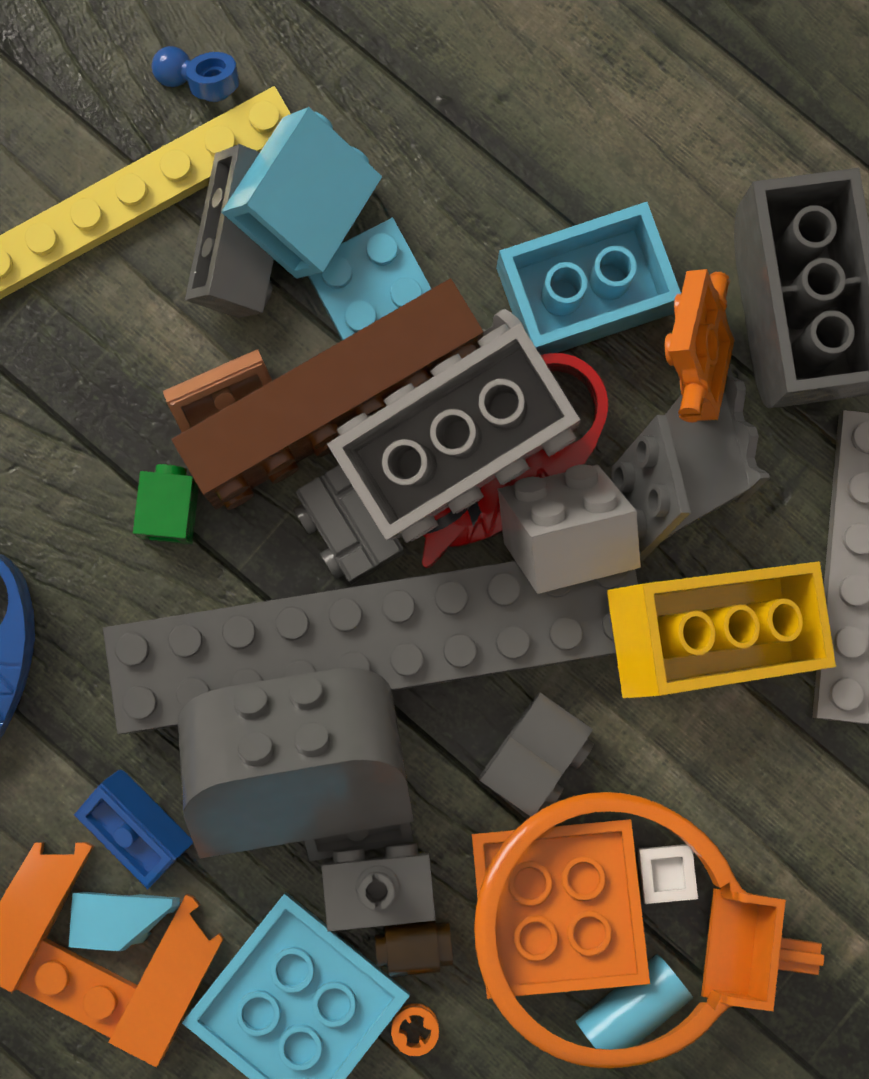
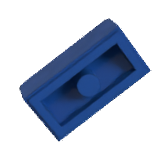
M123 770L116 771L104 780L74 814L147 889L193 843L192 839Z

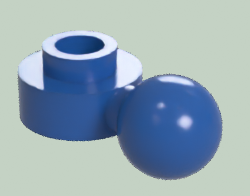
M167 46L158 50L152 59V73L160 84L166 87H178L188 81L191 93L195 97L209 102H218L226 99L239 85L236 62L232 56L226 53L209 52L190 60L189 56L182 49L175 46Z

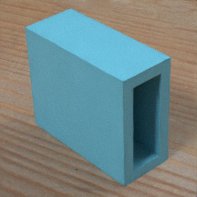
M307 107L281 119L221 213L298 279L324 272L382 176L369 164V160L363 152L350 146L333 130L331 122L325 116Z

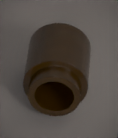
M435 919V921L385 926V934L375 935L378 968L388 967L389 977L441 972L440 967L453 966L449 922L436 923Z

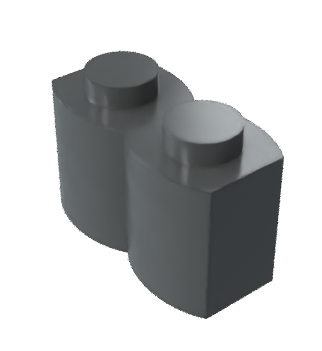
M538 692L478 779L531 817L539 809L541 810L558 800L564 787L557 782L569 765L577 770L587 758L594 746L588 740L593 729Z

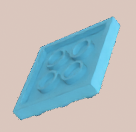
M285 892L182 1024L249 1079H346L409 998L410 992L389 977V975L378 968V966L335 931L327 932V925Z

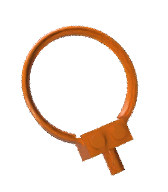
M598 792L572 796L555 802L528 818L513 831L494 856L484 876L475 911L474 933L478 964L489 994L501 1014L517 1032L540 1050L572 1064L592 1068H623L642 1065L675 1054L701 1037L709 1030L719 1016L732 1006L774 1011L778 970L819 975V966L824 964V955L821 954V943L782 937L786 900L747 893L736 880L728 862L718 847L698 827L675 811L657 802L626 793ZM609 811L638 815L669 829L693 850L706 868L713 884L721 888H713L701 996L708 998L707 1002H700L687 1018L661 1037L642 1045L611 1050L595 1049L566 1041L542 1027L525 1011L510 990L499 962L495 932L496 913L504 883L512 867L527 847L541 834L565 820L579 815Z

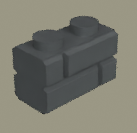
M340 465L296 491L302 504L293 510L308 535L316 531L320 533L328 547L320 555L335 580L345 575L350 585H353L404 554V549L397 538L391 540L384 538Z

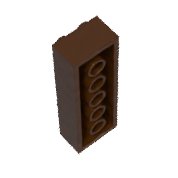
M450 278L171 440L201 492L212 506L218 509L225 505L227 510L234 509L254 496L252 489L268 479H270L272 484H275L293 475L299 470L297 462L313 453H315L317 458L331 453L327 443L340 436L337 429L349 420L362 413H366L367 417L372 416L386 407L384 400L397 390L411 383L414 388L434 377L431 370L443 361L456 354H459L463 359L479 349L478 341L483 337L484 331Z

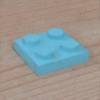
M393 217L341 243L324 272L308 276L342 340L431 290L427 279Z

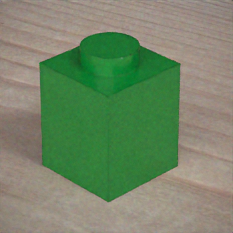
M158 464L156 465L155 472L140 471L133 534L141 540L192 545L199 487L193 476L186 475L187 468Z

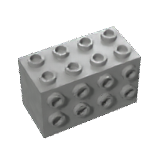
M521 323L510 329L506 324L494 329L478 341L479 349L463 359L459 354H456L443 361L431 370L434 377L414 388L411 383L397 390L384 400L385 408L372 416L367 417L366 413H362L349 420L337 429L340 436L327 443L386 540L403 537L406 543L418 539L438 526L434 518L435 515L448 507L453 514L463 511L484 497L479 488L497 478L500 485H504L530 469L525 461L527 458L542 449L550 457L576 440L572 430L580 426V418Z

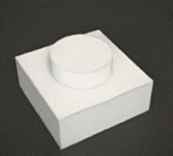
M687 844L637 849L641 896L644 904L698 899L693 850Z

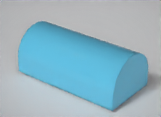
M656 954L648 961L650 984L616 987L576 1020L577 1025L595 1049L611 1050L637 1046L693 999L691 993L660 955Z

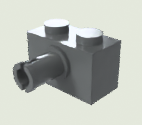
M417 843L386 846V856L365 858L364 848L334 851L333 861L324 862L321 865L327 932L435 921L429 851L418 852Z

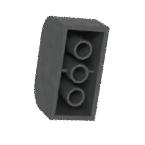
M860 168L753 181L737 207L734 224V247L753 371L763 404L767 408H777L869 395V220Z
M335 668L218 688L193 698L182 708L179 714L178 733L183 813L199 859L414 822L392 690L389 683L382 676L372 671L359 668Z

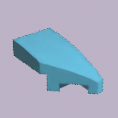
M95 892L72 893L69 947L123 951L127 950L131 945L143 943L151 935L150 930L166 914L173 913L180 906V898L143 894L128 896Z

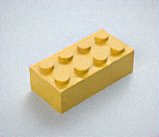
M820 561L644 583L607 590L623 698L661 696L836 667Z

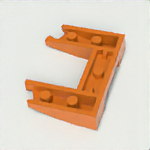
M44 842L34 843L0 901V987L11 993L19 990L110 1038L108 1043L157 1068L170 1047L224 940L223 935L219 933L211 940L206 937L190 914L200 904L194 896L186 894L137 985L47 938L94 845L88 842L75 843L74 854H43Z

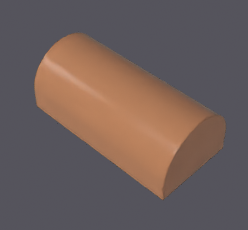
M258 349L168 388L163 391V394L181 432H184L268 384L272 379Z

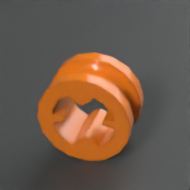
M411 1003L399 1009L392 1020L391 1036L394 1045L400 1052L408 1056L427 1054L435 1047L439 1038V1023L435 1013L429 1007L420 1003ZM412 1015L423 1017V1027L431 1030L426 1039L419 1036V1043L408 1042L407 1032L399 1029L402 1021L405 1019L408 1023H411Z

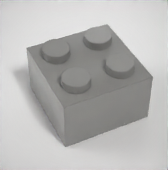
M577 465L567 469L565 473L545 478L527 477L517 481L512 486L498 489L504 544L537 594L641 568L637 511L599 465Z

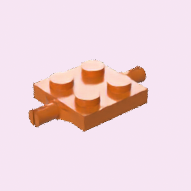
M707 269L686 271L682 293L677 294L674 301L675 323L672 333L667 334L665 338V356L667 363L675 367L680 378L682 401L678 415H680V419L686 422L694 423L702 420H718L735 341L728 325L725 311L730 280H728L729 276L723 272H713L709 275Z

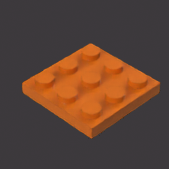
M631 819L553 826L533 841L512 867L499 898L495 932L499 962L514 996L650 984ZM514 830L472 834L477 897L484 876L494 856ZM486 987L487 999H492Z

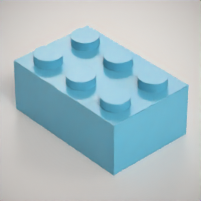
M648 202L500 250L496 269L512 313L522 322L526 333L540 355L558 353L674 314L675 297L677 294H681Z

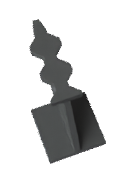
M730 365L718 420H702L691 423L680 419L678 411L682 401L681 394L665 415H656L612 466L611 481L637 511L640 561H644L663 540L735 499L736 503H745L770 479L769 473L757 467L755 454L759 438L758 431L754 425L746 422L744 419L743 407L746 387L744 381L733 377Z

